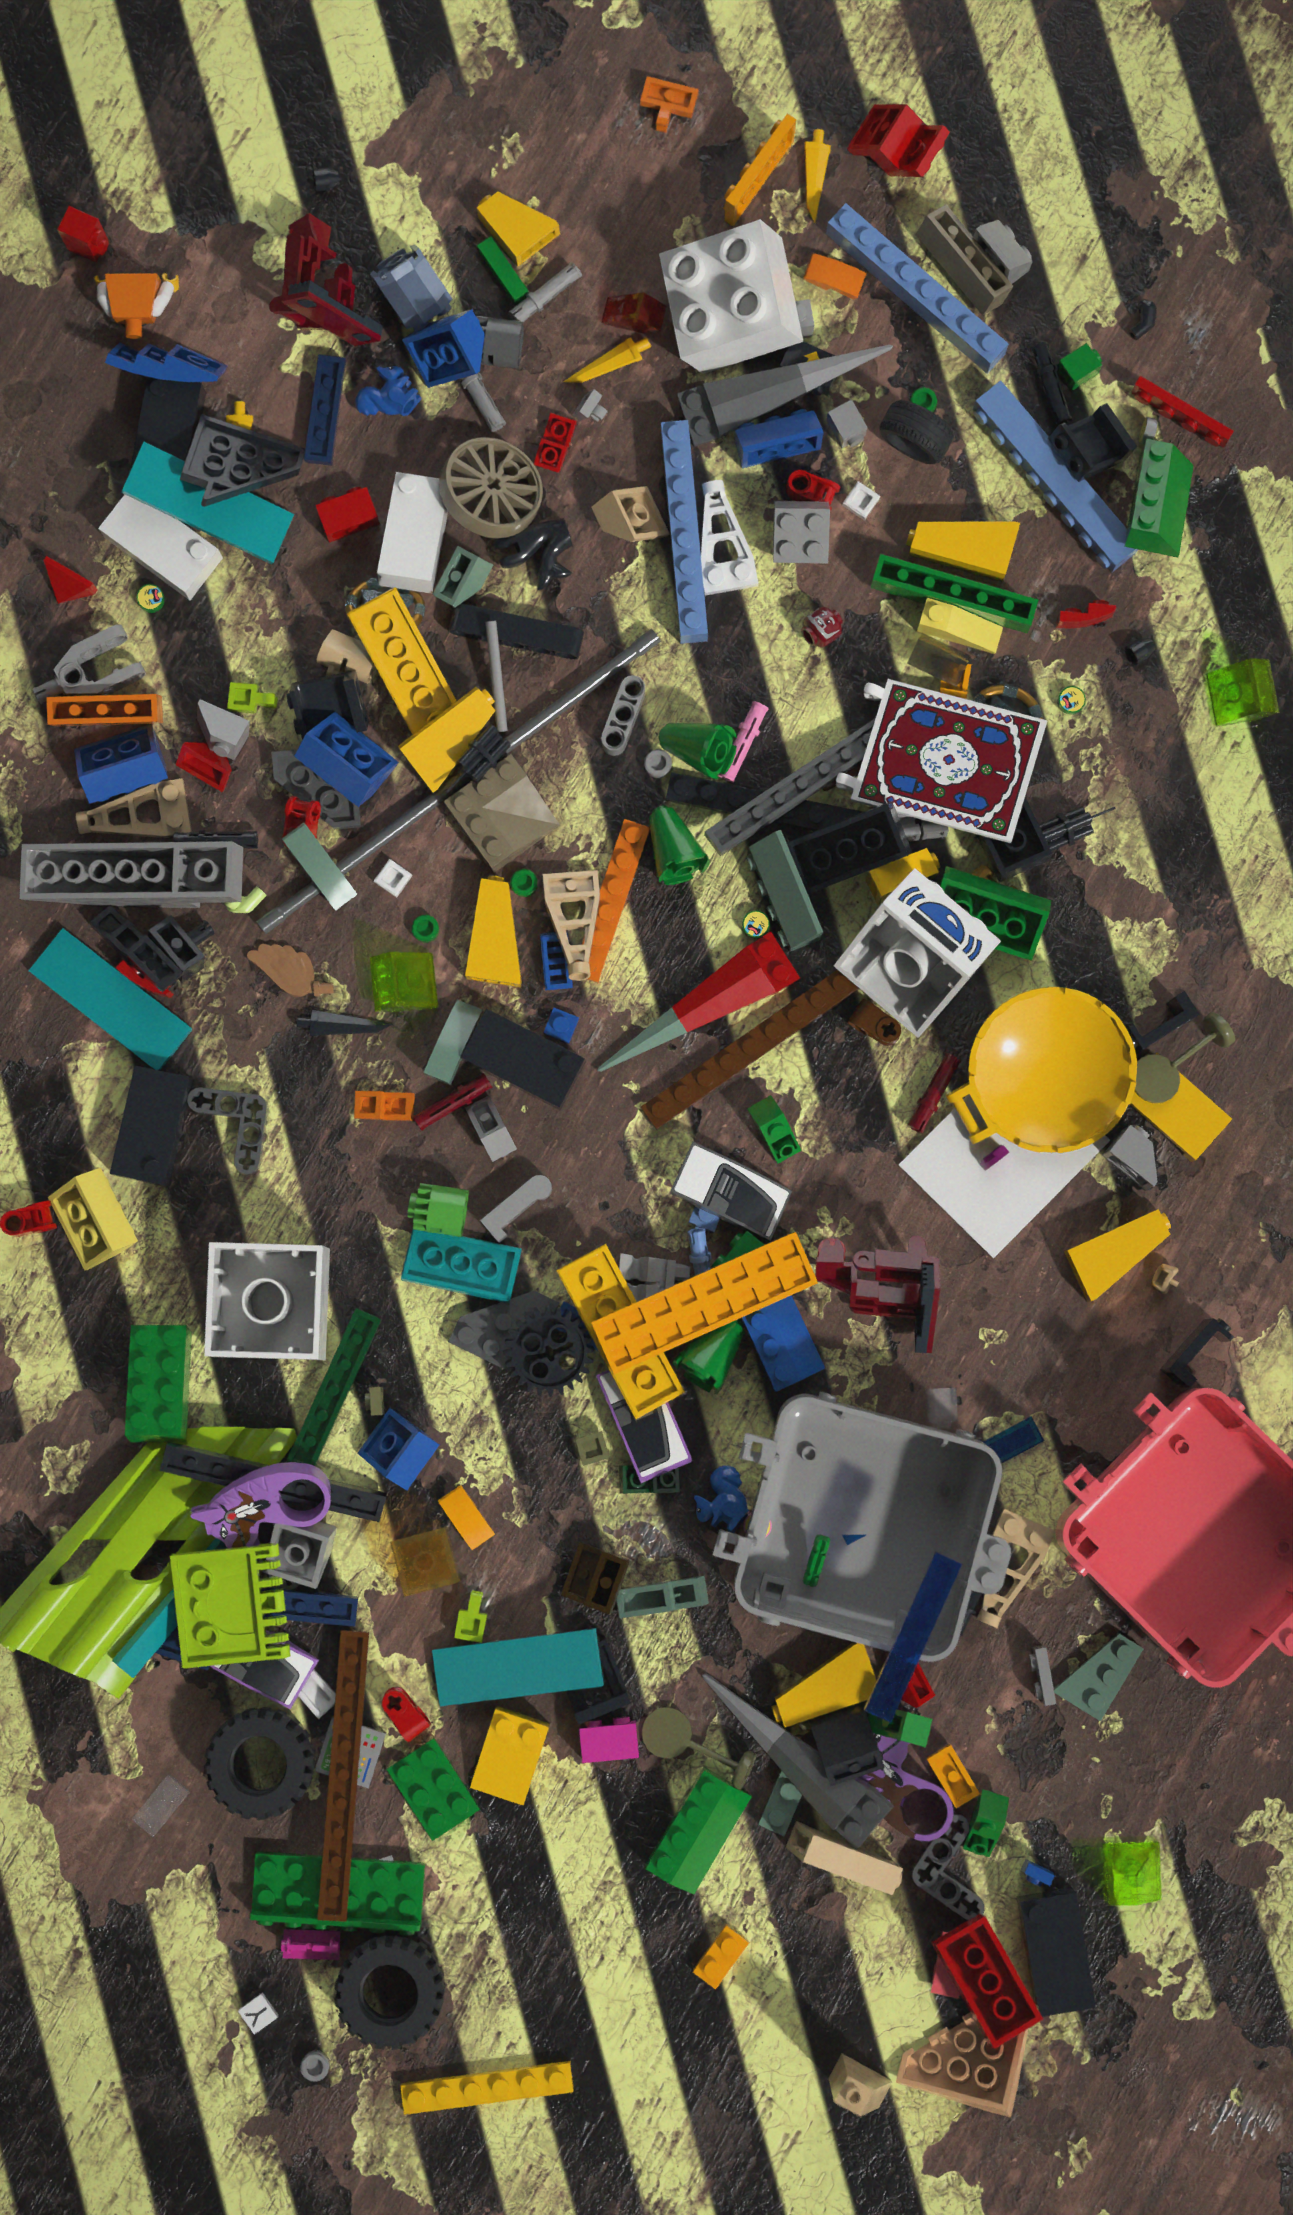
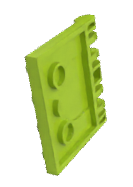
M278 1543L177 1553L170 1556L182 1669L283 1659L291 1656L289 1644L267 1646L270 1643H280L289 1640L288 1634L278 1632L266 1635L265 1626H279L287 1623L285 1615L264 1618L265 1613L286 1610L284 1590L275 1589L261 1592V1587L283 1584L282 1578L272 1576L260 1579L259 1570L276 1569L281 1566L279 1559L258 1562L260 1558L279 1556Z

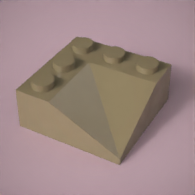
M512 754L497 763L494 769L490 768L477 783L474 781L470 782L444 801L449 813L493 873L560 827V824Z

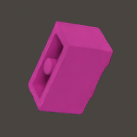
M629 1716L613 1718V1723L602 1724V1719H593L586 1721L584 1726H580L582 1763L639 1758L636 1721H630Z

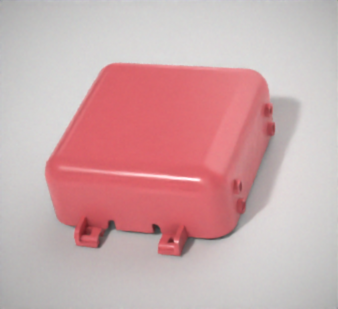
M1193 1388L1179 1394L1165 1407L1149 1392L1132 1410L1148 1427L1097 1479L1080 1463L1062 1481L1077 1499L1059 1517L1055 1530L1056 1539L1062 1551L1067 1555L1064 1560L1079 1575L1083 1577L1087 1575L1169 1657L1166 1662L1181 1677L1185 1679L1191 1677L1209 1687H1223L1235 1681L1271 1643L1283 1654L1293 1656V1461L1243 1412L1245 1407L1235 1397L1230 1398L1221 1391L1212 1388ZM1151 1405L1159 1411L1154 1417L1146 1411ZM1080 1478L1087 1484L1081 1491L1074 1485Z

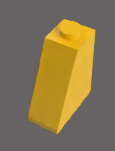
M498 191L492 196H485L479 202L478 207H476L479 220L517 267L560 235L559 224L556 220Z
M925 848L869 871L866 883L877 905L883 903L914 868L928 880L937 877L940 863L934 853L930 854L928 849Z

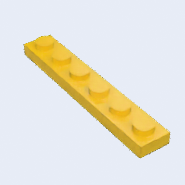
M570 2061L401 2083L404 2115L564 2094L574 2091Z

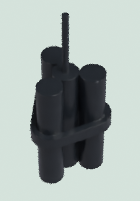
M490 724L476 740H472L468 744V749L456 761L459 766L457 772L460 776L445 793H448L462 777L470 776L477 783L490 768L494 769L497 766L498 759L509 749L511 743L507 739L502 738L495 726Z
M1081 806L1064 814L1062 812L1057 813L1055 818L1040 823L1039 826L1051 851L1067 844L1072 846L1075 844V841L1094 834L1091 825L1092 819L1116 808L1114 806L1091 816Z

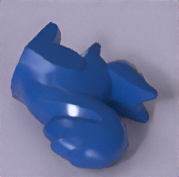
M397 366L377 367L379 376L385 384L381 390L373 386L361 388L355 397L356 409L366 416L369 414L376 415L378 411L386 415L400 414L408 416L421 400V396L417 394L418 390L416 388L407 390L411 381L408 380L409 377L407 375L403 377L404 371L402 368Z
M723 1465L713 1471L710 1476V1485L718 1495L712 1502L700 1496H694L697 1503L696 1514L698 1520L706 1522L713 1517L711 1522L713 1527L724 1521L728 1524L727 1529L730 1533L736 1532L750 1512L747 1508L746 1497L739 1489L742 1481L740 1479L741 1475L736 1468L730 1465Z

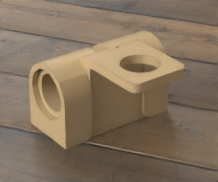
M331 630L319 650L317 663L328 667L326 676L356 670L358 680L368 684L377 672V669L362 641L336 630Z

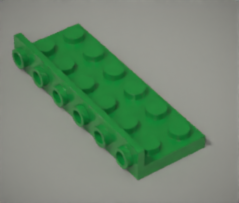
M257 1851L255 1854L252 1911L250 1912L249 1920H255L258 1925L267 1926L273 1925V1922H285L284 1925L286 1927H301V1924H313L315 1929H329L330 1926H341V1930L357 1931L359 1927L369 1928V1931L372 1933H385L386 1929L398 1930L397 1933L401 1935H413L414 1931H420L422 1925L425 1862L352 1858L347 1921L344 1922L318 1920L323 1856Z

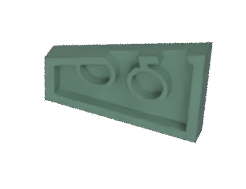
M1117 1633L1084 1664L1076 1668L1063 1682L1055 1686L1054 1693L1101 1721L1144 1648Z

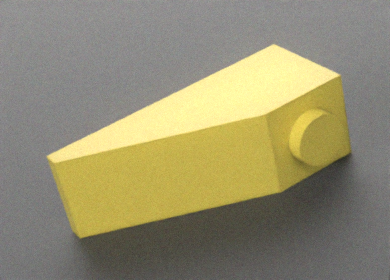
M927 598L917 632L995 654L1003 627L954 605Z

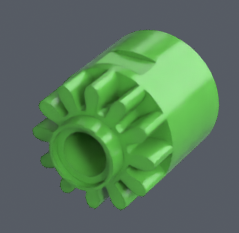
M420 1183L418 1194L411 1193L408 1206V1218H414L413 1229L462 1237L469 1190Z

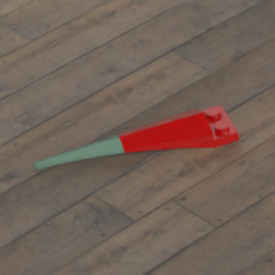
M770 931L743 948L603 1063L597 1071L602 1072L676 1037L772 996L799 980L800 977Z

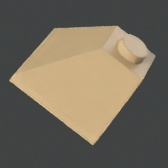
M647 486L613 490L591 507L602 531L624 540L635 542L670 535Z

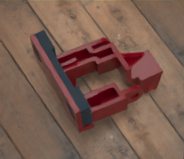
M310 213L288 226L289 234L287 235L282 295L271 300L269 310L274 314H281L293 321L302 331L326 330L353 346L381 341L383 326L366 315L362 317L353 312L355 285L352 284L353 270L351 266L346 263L340 264L334 272V278L325 279L324 289L314 283L315 270L320 269V261L336 258V252L328 248L331 227Z
M918 1235L912 1236L908 1242V1253L875 1249V1252L859 1251L853 1256V1262H844L846 1248L842 1241L835 1238H827L821 1241L816 1258L815 1277L817 1281L824 1282L849 1294V1309L856 1314L914 1319L915 1353H932L940 1295L939 1258L927 1255L924 1238ZM857 1269L875 1272V1280L877 1281L857 1279ZM879 1281L903 1283V1288L881 1286Z

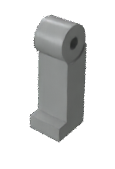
M542 1175L532 1177L480 1221L500 1243L507 1237V1234L503 1231L507 1225L537 1200H545L551 1195L552 1184L550 1180Z

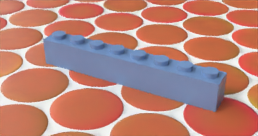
M847 203L831 218L827 225L826 235L985 373L988 374L1003 358L1009 343Z
M1001 380L975 401L973 407L975 418L982 425L986 424L989 427L995 442L1006 447L1012 462L1017 466H1022L1027 472L1026 477L1033 486H1039L1044 492L1043 497L1051 507L1056 506L1061 512L1063 522L1078 532L1080 542L1086 548L1090 547L1095 552L1097 562L1104 569L1108 568L1112 573L1137 553L1138 549L1124 547L1127 528L1085 479L1080 482L1076 480L1048 439L1049 436Z
M688 420L661 422L680 644L706 642L708 640L689 424Z

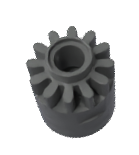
M476 316L485 333L481 365L519 369L523 346L524 322Z

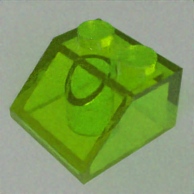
M1250 658L1206 673L1215 725L1217 727L1255 721L1280 713L1270 660Z
M387 952L369 957L375 1012H402L438 1007L433 953Z

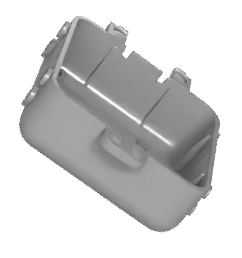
M819 1392V1396L811 1394L795 1395L781 1406L771 1439L745 1432L739 1458L762 1464L764 1468L745 1537L719 1530L713 1556L738 1562L734 1577L736 1597L741 1606L748 1612L757 1615V1620L775 1626H779L780 1622L886 1650L896 1654L897 1659L913 1664H918V1660L927 1662L942 1660L951 1654L957 1645L971 1590L988 1595L995 1594L1002 1588L1011 1556V1548L1003 1538L987 1534L1002 1477V1465L999 1457L989 1446L975 1439L976 1435L968 1431L956 1429V1433L947 1432L837 1402L835 1395ZM753 1441L763 1444L760 1453L751 1450ZM770 1520H771V1524H772L771 1532H770L769 1535L766 1537V1533H767V1529H768V1526H769V1522H770ZM821 1534L830 1538V1545L826 1552L818 1584L815 1587H811L803 1583V1576L814 1545L815 1536ZM725 1542L735 1544L734 1553L724 1551Z

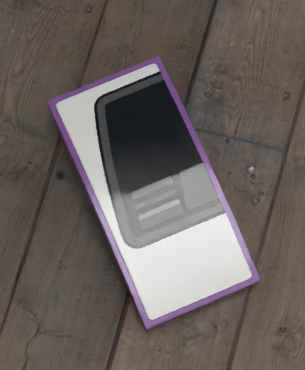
M607 1370L596 1375L641 1483L692 1462L668 1402L635 1419L610 1371Z
M266 1630V1635L275 1633L274 1631L269 1632ZM287 1640L280 1643H270L267 1646L289 1644L291 1656L288 1658L213 1665L210 1667L264 1697L291 1709L319 1659Z

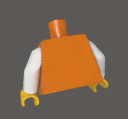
M157 273L105 274V280L101 281L97 275L94 277L97 285V301L106 315L113 317L117 324H126V338L139 339L142 338V324L155 323L156 317L162 314L173 292L179 289L178 275H175V279L168 280L167 273H163V283L161 284V279Z

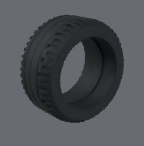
M905 400L893 402L879 426L880 434L887 443L906 456L925 464L939 463L954 438L951 427L943 419L928 409Z

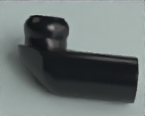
M1147 299L1140 301L1137 307L1140 313V321L1128 330L1134 340H1138L1155 326L1157 307L1154 302Z

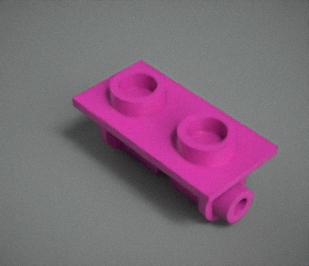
M284 1929V1937L281 1943L283 1958L339 1960L341 1931Z

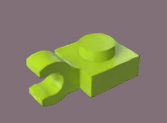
M230 682L227 709L232 712L256 713L257 706L277 708L278 697H275L276 694L259 693V686L257 684Z
M472 1590L468 1610H459L454 1638L479 1643L483 1642L487 1614L479 1612L483 1592Z

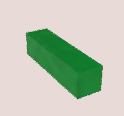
M490 236L478 244L479 254L514 305L526 299V295L529 293L528 289L493 238Z

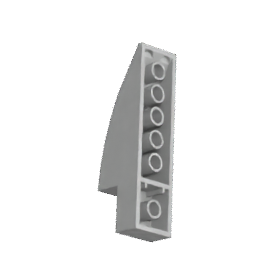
M232 841L22 844L19 899L86 905L200 908V903L241 902L243 847Z

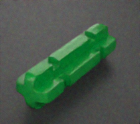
M821 1534L815 1536L814 1545L803 1576V1583L811 1587H815L818 1584L826 1552L830 1545V1538Z

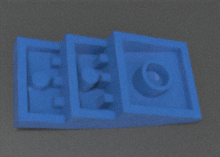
M118 343L108 353L105 361L108 365L131 373L181 382H217L228 367L223 363L178 344L168 352L149 343L141 351Z

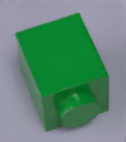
M1085 343L1059 361L1058 372L1070 390L1073 391L1099 374L1102 367V359L1094 348L1091 349Z

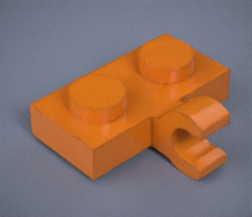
M647 76L640 99V106L659 110L656 131L666 133L671 114L692 119L699 89Z

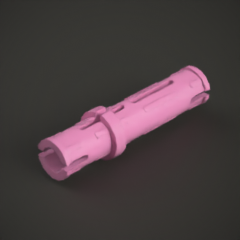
M756 701L752 702L744 723L741 722L738 727L740 731L733 744L737 746L733 760L734 763H732L725 774L720 773L719 777L732 783L735 781V777L754 737H758L760 733L758 729L769 709L768 707Z

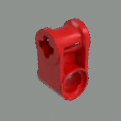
M795 470L792 472L786 485V493L792 500L829 502V506L833 501L835 493L840 491V486L834 481L818 477L805 470ZM797 480L802 481L806 488L804 490H797L793 487L792 483ZM824 492H826L825 498L822 499Z
M296 796L289 797L285 807V824L282 837H285L302 823H305L317 839L318 820L321 813L320 802L316 800L311 802L302 801Z
M51 1201L34 1203L4 1213L0 1219L2 1231L10 1236L20 1237L56 1229L57 1225L53 1223L50 1212ZM18 1216L21 1220L20 1228L16 1231L9 1230V1220L12 1217Z
M397 1686L386 1691L382 1700V1707L393 1721L398 1732L407 1742H410L431 1726L428 1717L403 1688ZM391 1695L394 1698L401 1697L400 1707L396 1704L393 1706L389 1704Z

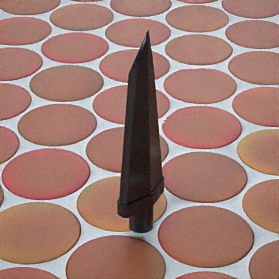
M312 1010L311 1017L297 1016V1027L310 1028V1036L377 1033L393 1025L391 1023L319 1010Z

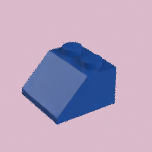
M389 1408L357 1454L384 1477L403 1489L408 1490L439 1444L407 1419Z

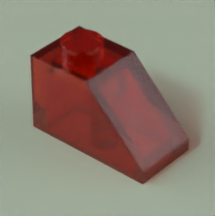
M645 292L607 297L601 323L638 333L659 332L664 321L667 306Z

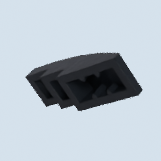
M111 905L90 921L91 927L161 992H164L183 975V972L147 935L144 936Z

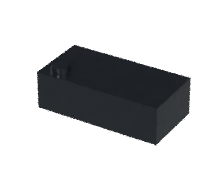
M147 377L130 471L143 442L186 461L201 414H203L206 391L201 382H181Z
M1026 797L1024 798L1011 843L976 834L999 883L1049 861L1052 855L1051 849Z
M893 801L787 842L807 894L896 861L912 853Z
M487 1008L461 1056L464 1062L560 1111L586 1063L585 1058Z
M134 1066L111 1165V1175L169 1188L188 1108L187 1098L192 1090L193 1079L178 1074Z
M1071 1887L1016 1896L1034 2003L1041 2016L1045 2017L1096 2008L1078 1899L1074 1889Z

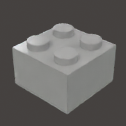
M774 501L773 563H828L829 502Z

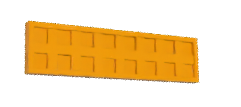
M793 1232L590 1323L612 1374H616L818 1284V1281L797 1233Z

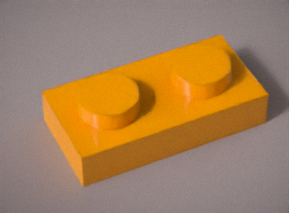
M951 1744L946 1745L926 1758L956 1809L980 1795Z
M726 1924L694 1967L693 1973L716 1990L747 1947L749 1941Z

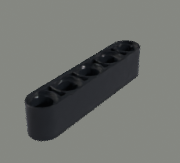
M467 604L453 607L448 631L454 635L487 642L485 622L496 621L499 645L566 659H579L584 631L579 628Z

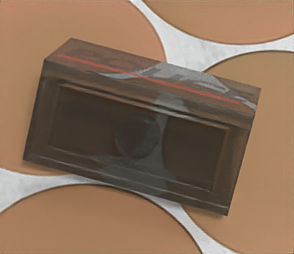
M922 633L907 664L957 687L971 656Z

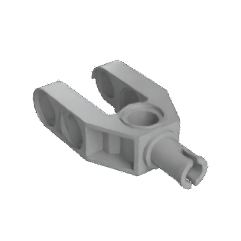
M121 624L111 626L72 645L53 669L56 674L54 675L55 679L33 688L40 704L47 701L46 697H56L62 693L67 696L110 695L142 679L146 672L140 661L121 670L117 668L113 670L112 674L96 682L93 680L88 681L85 672L81 668L82 663L127 641L128 636ZM71 674H80L78 682L73 684L67 682Z

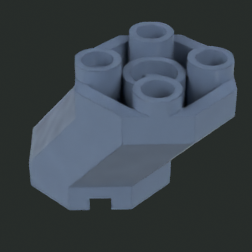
M414 244L410 246L412 251L406 253L403 248L377 265L380 271L376 273L373 270L370 275L402 324L407 329L413 327L415 332L425 328L429 324L428 320L434 316L440 317L449 312L452 308L449 304L452 297L419 247Z

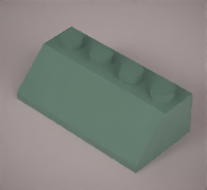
M778 830L751 845L746 860L750 870L757 871L760 880L756 881L761 896L766 895L770 905L767 906V911L772 922L776 920L778 922L780 931L777 932L781 945L782 947L788 946L791 952L819 941L823 930L782 831Z

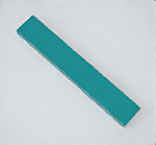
M215 1538L205 1551L227 1549L223 1541ZM174 1588L112 1660L132 1678L137 1675L178 1626Z

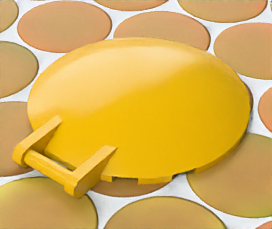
M1065 987L1032 989L1005 1001L985 1020L971 1048L968 1067L969 1082L948 1093L946 1098L949 1103H953L970 1133L968 1137L972 1144H976L998 1133L1001 1137L1018 1145V1147L1034 1152L1065 1153L1078 1150L1096 1142L1110 1132L1120 1121L1128 1105H1130L1136 1087L1137 1076L1135 1048L1126 1027L1119 1017L1097 998ZM970 1094L987 1125L979 1129L963 1100V1097Z

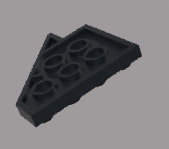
M201 414L180 480L206 488L201 506L205 507L298 476L306 448Z

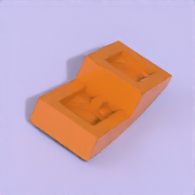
M813 253L811 254L803 280L824 290L831 288L854 300L859 296L866 272L838 260Z
M355 1091L354 1118L414 1121L415 1094Z

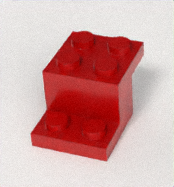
M874 104L847 147V150L853 156H870L889 176L923 177L930 169L931 162L936 154L943 148L944 141L950 132L944 125H926L907 104Z

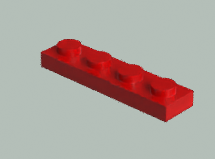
M1142 376L1138 378L1131 391V394L1134 395L1138 402L1144 405L1150 404L1158 409L1159 414L1163 417L1177 420L1185 430L1199 433L1213 446L1224 448L1234 430Z

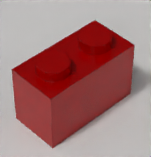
M69 206L57 230L67 250L97 263L100 255L103 256L107 251L109 245L107 235L98 218Z
M367 487L351 488L346 491L345 495L337 498L335 496L326 497L320 501V504L316 505L329 543L380 525Z

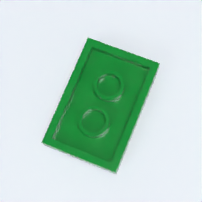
M435 1737L386 1769L432 1841L480 1810L479 1805Z

